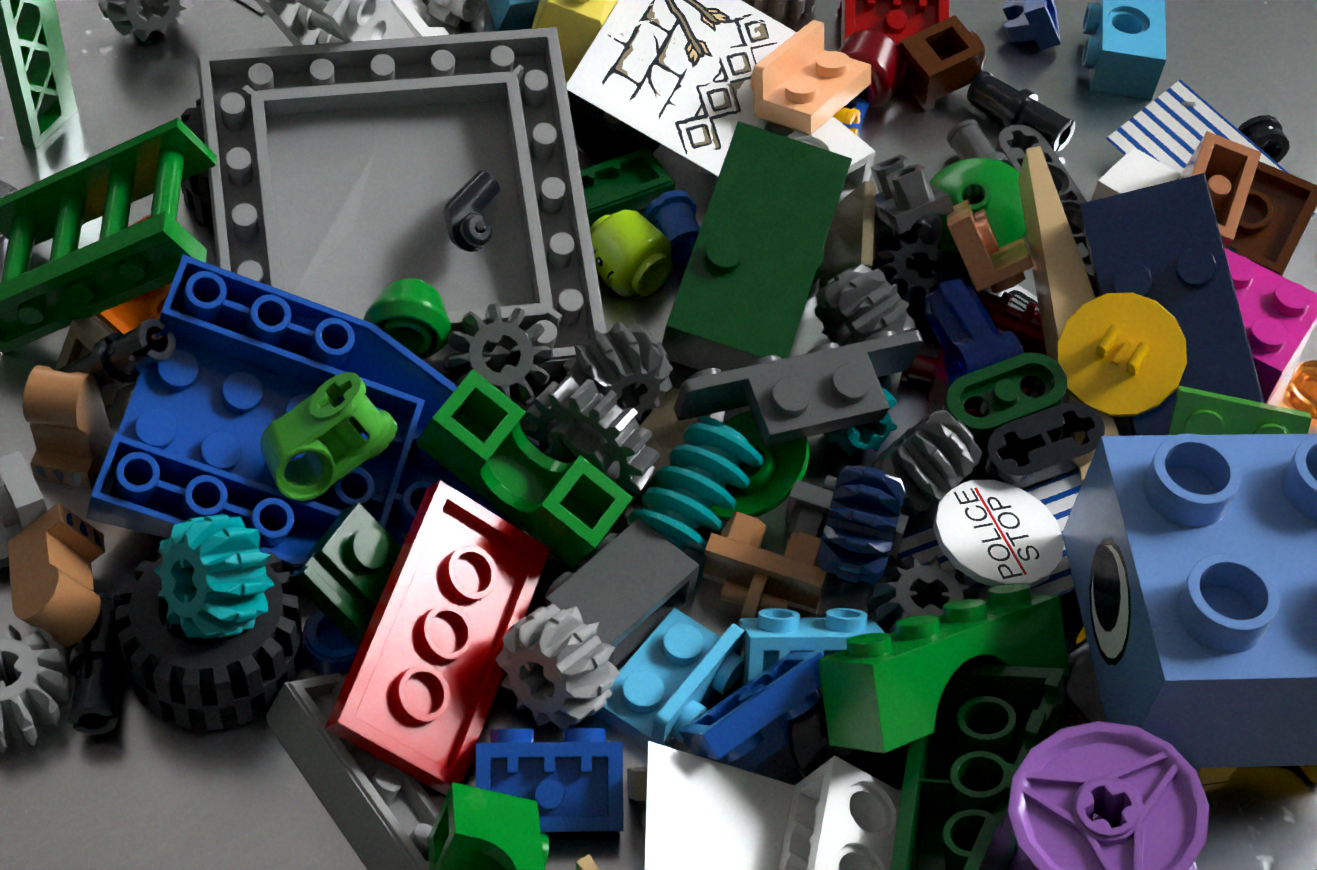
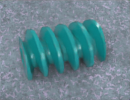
M700 416L697 420L698 423L689 425L684 431L683 441L685 445H677L670 452L669 458L672 466H663L655 475L658 487L648 488L643 493L641 499L645 509H635L627 518L628 526L640 518L682 552L688 548L705 553L707 542L697 532L698 528L703 527L713 531H720L723 526L721 520L711 511V508L715 505L732 510L737 504L735 499L726 491L725 486L729 484L741 489L747 488L750 480L738 466L740 463L758 468L764 462L763 457L739 432L716 419Z

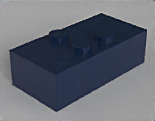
M1205 173L1081 203V224L1099 297L1107 293H1135L1157 301L1176 318L1186 339L1187 365L1179 386L1264 403ZM1178 388L1161 406L1138 416H1129L1133 436L1167 435Z

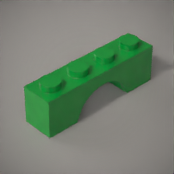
M1023 583L998 585L988 589L989 598L985 600L965 599L944 604L943 615L914 616L901 619L896 622V631L890 634L867 633L848 638L846 640L847 649L818 659L829 745L886 753L934 733L937 709L943 690L952 674L963 663L1065 669V678L1069 677L1060 595L1031 594L1030 585Z

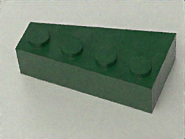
M963 663L956 669L941 695L934 733L915 740L908 745L890 870H1006L1017 844L1008 814L1012 778L1031 748L1066 727L1065 669Z

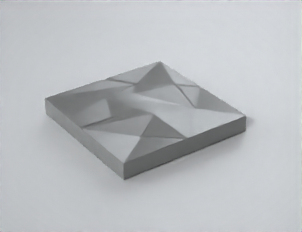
M557 27L196 53L205 145L217 155V165L208 169L217 267L362 320L367 309L386 285L404 278H417L425 281L440 293L451 323V331H460L465 334L468 333L463 326L462 318L469 311L476 314L486 325L485 313L489 304H498L501 310L502 322H507L513 310L519 307L525 311L524 318L518 326L525 332L532 325L540 323L545 329L543 334L532 345L533 347L547 346L553 349V357L549 361L535 364L544 369L550 375V378L566 376L563 364L569 359L576 357L574 345L591 341L594 338L595 330L602 334L607 333ZM482 170L491 174L500 187L498 195L481 211L484 215L483 218L486 226L492 225V236L489 242L479 251L467 252L459 249L451 242L443 209L445 204L478 171ZM448 344L434 355L422 359L453 383L465 374L464 371L451 372L444 370L443 361L445 357L452 354H461V352L451 348ZM496 346L491 353L482 351L483 358H491L487 367L494 372L499 373L505 365L513 366V360H505L509 351L502 346Z

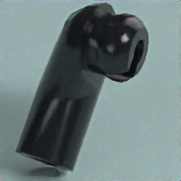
M482 170L478 171L445 204L443 209L451 242L459 249L467 252L479 251L489 242L492 236V225L486 226L483 218L484 215L481 211L498 195L500 187L491 174Z

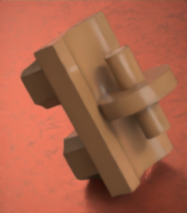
M740 512L732 514L720 535L711 533L705 548L704 555L707 557L703 578L724 584L720 599L742 606L740 618H758L760 610L769 608L788 609V606L816 614L827 575L826 571L821 570L817 560L821 538L802 532L791 533L784 556L760 548L765 536L766 524L758 518Z

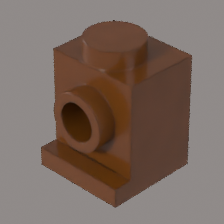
M956 15L900 40V47L906 61V72L901 81L922 108L928 111L935 107V100L972 83L973 79L982 71L983 61L986 56L984 45L980 37L973 31L969 32Z

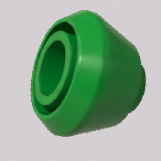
M404 278L386 285L367 309L363 319L375 324L420 359H426L443 349L448 344L447 338L452 330L440 293L425 281L417 278Z

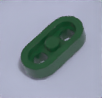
M1023 353L957 378L948 389L943 410L949 412L957 421L960 420L972 433L974 441L989 440L995 429L1006 423L1060 405L1067 389V377L1060 364L1051 357L1041 353ZM1021 389H1032L1038 393L1039 397L1027 396ZM975 409L981 412L984 417L971 416L965 410Z

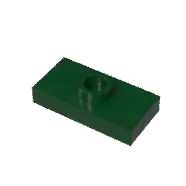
M647 147L580 170L589 227L604 215H612L621 210L637 211L646 208L652 200L658 198L661 194L675 190V182Z

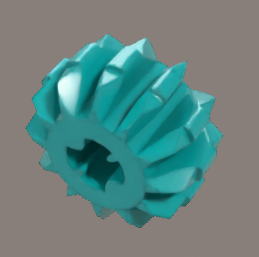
M225 514L189 518L184 523L174 524L171 538L160 541L159 550L163 558V564L154 568V572L161 578L162 589L157 599L166 600L169 605L167 614L169 624L181 625L187 638L200 637L202 639L236 636L244 630L254 628L256 617L268 612V602L264 591L274 586V582L266 575L265 567L271 554L260 552V534L258 529L246 528L241 517H229Z

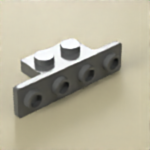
M886 330L873 334L863 342L839 346L837 343H825L811 349L806 354L784 359L777 355L765 356L753 361L747 367L722 372L718 368L705 369L693 374L682 383L673 409L677 420L682 421L749 406L764 447L884 419L890 407L878 377L909 369L924 342L919 330L900 334L893 330Z

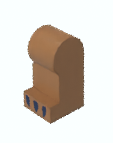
M37 365L28 376L22 405L24 418L27 422H30L36 451L30 462L34 479L92 489L113 439L97 380L92 374L82 372L66 373L55 371L47 366Z
M58 502L7 541L12 608L15 616L30 626L50 633L53 641L64 647L71 646L85 637L96 623L100 614L101 600L99 595L93 592L91 562L105 553L103 533Z

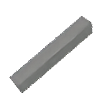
M340 672L285 682L267 712V723L368 870H429L428 836L439 810L418 780L325 729L345 682Z

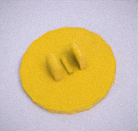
M1107 293L1084 303L1066 321L1057 345L1058 363L1066 374L1068 391L1081 403L1087 404L1097 412L1110 417L1138 416L1161 406L1178 388L1187 365L1186 339L1176 318L1157 301L1135 293Z

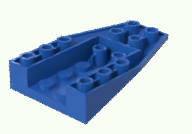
M183 254L159 318L167 326L155 333L153 338L157 339L172 331L176 342L175 351L170 358L141 370L117 434H114L91 494L86 519L171 538L174 524L184 523L189 518L221 514L228 515L229 517H241L246 528L259 530L260 552H272L282 561L284 566L302 567L308 559V553L345 508L360 503L402 547L427 488L441 480L517 528V524L415 444L432 417L456 390L457 385L373 323ZM345 372L356 373L366 385L365 395L378 410L387 411L396 421L397 431L394 439L383 452L363 462L334 483L324 494L311 500L298 501L289 499L277 487L260 450V439L264 429L272 421L282 417L314 394L330 378ZM342 396L337 398L340 404L345 400ZM366 431L361 434L365 439L369 437ZM530 441L539 450L540 447ZM306 453L299 454L293 457L290 461H296L302 458Z

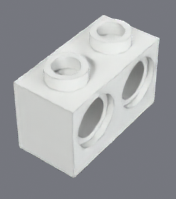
M834 755L793 788L778 870H890L902 792Z

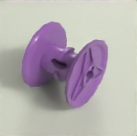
M1096 721L1060 729L1031 748L1012 778L1008 814L1017 844L1009 861L1008 870H1197L1194 861L1207 841L1209 803L1197 771L1172 744L1137 726Z

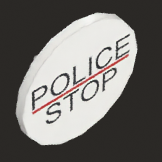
M969 480L949 491L936 508L933 529L939 548L955 568L978 583L992 587L1023 583L1030 585V588L1047 581L1062 560L1064 541L1056 518L1040 500L1017 486L997 480Z

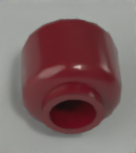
M871 29L859 30L846 38L838 52L848 55L849 58L871 64V84L856 97L870 102L868 109H878L888 102L906 72V61L902 49L895 40L881 31Z

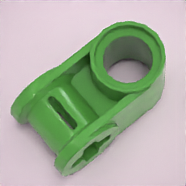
M345 372L330 378L314 394L282 417L272 421L264 429L260 439V450L277 487L289 499L304 501L324 494L334 483L363 462L383 452L394 439L397 431L396 421L387 411L378 410L365 395L366 385L356 373ZM339 396L345 399L341 404L337 400ZM364 431L369 434V437L366 439L361 435ZM306 453L302 458L290 461L293 457Z

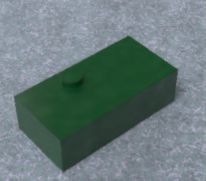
M738 121L665 327L661 345L667 352L670 361L700 371L718 368L724 372L747 367L753 361L765 356L777 355L781 359L789 357L852 158Z

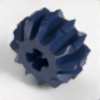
M848 465L839 473L817 557L821 570L836 574L837 578L857 583V580L875 584L884 576L905 495V488L900 478L887 475L883 470L868 466L864 469Z

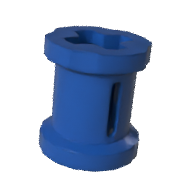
M672 190L661 194L649 203L645 211V218L660 230L671 243L672 268L687 267L701 228L695 218L697 206L694 199L686 191Z

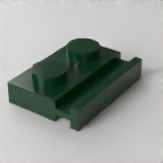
M360 503L345 508L308 553L307 561L300 569L295 570L289 578L359 649L402 547Z

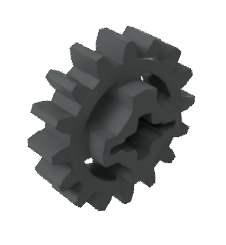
M566 376L560 384L553 381L534 399V404L526 411L525 416L532 423L525 429V433L530 438L539 441L538 447H540L539 450L542 453L563 463H571L581 455L633 497L628 505L637 499L658 472L653 464L659 458V452L645 445L652 436V433L649 429L639 427L638 422L635 420L638 412L634 408L622 410L616 405L617 393L612 390L605 396L602 393H598L593 380L587 379L580 387L571 376Z

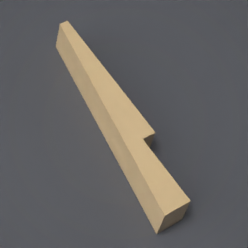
M1041 146L1028 148L1025 151L1018 185L1030 257L1033 263L1032 269L1046 354L1058 362L1057 345L1066 321L1084 303L1096 297ZM1066 389L1061 404L1068 402L1081 403ZM1099 413L1105 425L1104 436H1119L1113 417ZM1069 427V437H1072L1078 445H1081L1086 433L1084 430L1073 432ZM1091 461L1082 467L1066 472V474L1079 470L1082 484Z

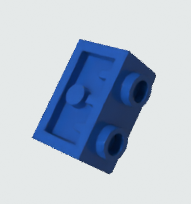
M789 653L682 728L679 733L693 755L750 772L788 745L789 720L805 713L821 699L817 689L822 687L818 659L823 658L822 653Z
M604 728L562 729V742H534V729L490 730V743H476V787L537 801L541 832L624 831L623 742H606Z

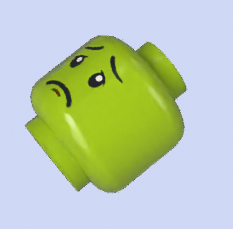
M621 210L612 215L600 217L591 226L590 233L597 276L619 296L631 297L638 294L647 296L654 293L667 280L672 269L671 243L660 230L635 210Z

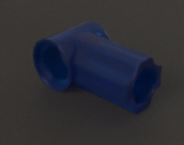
M962 279L942 282L934 292L925 296L922 312L945 351L944 365L950 386L957 378L1024 353L1021 343L1014 333L1010 331L999 333L973 287L966 286Z

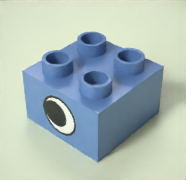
M1317 433L1101 436L1062 536L1106 722L1137 726L1172 744L1193 768L1317 765Z

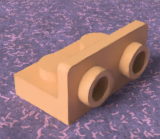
M812 20L754 66L751 76V88L754 91V116L811 135L871 84V64L849 58L848 55L842 52L824 50V23Z

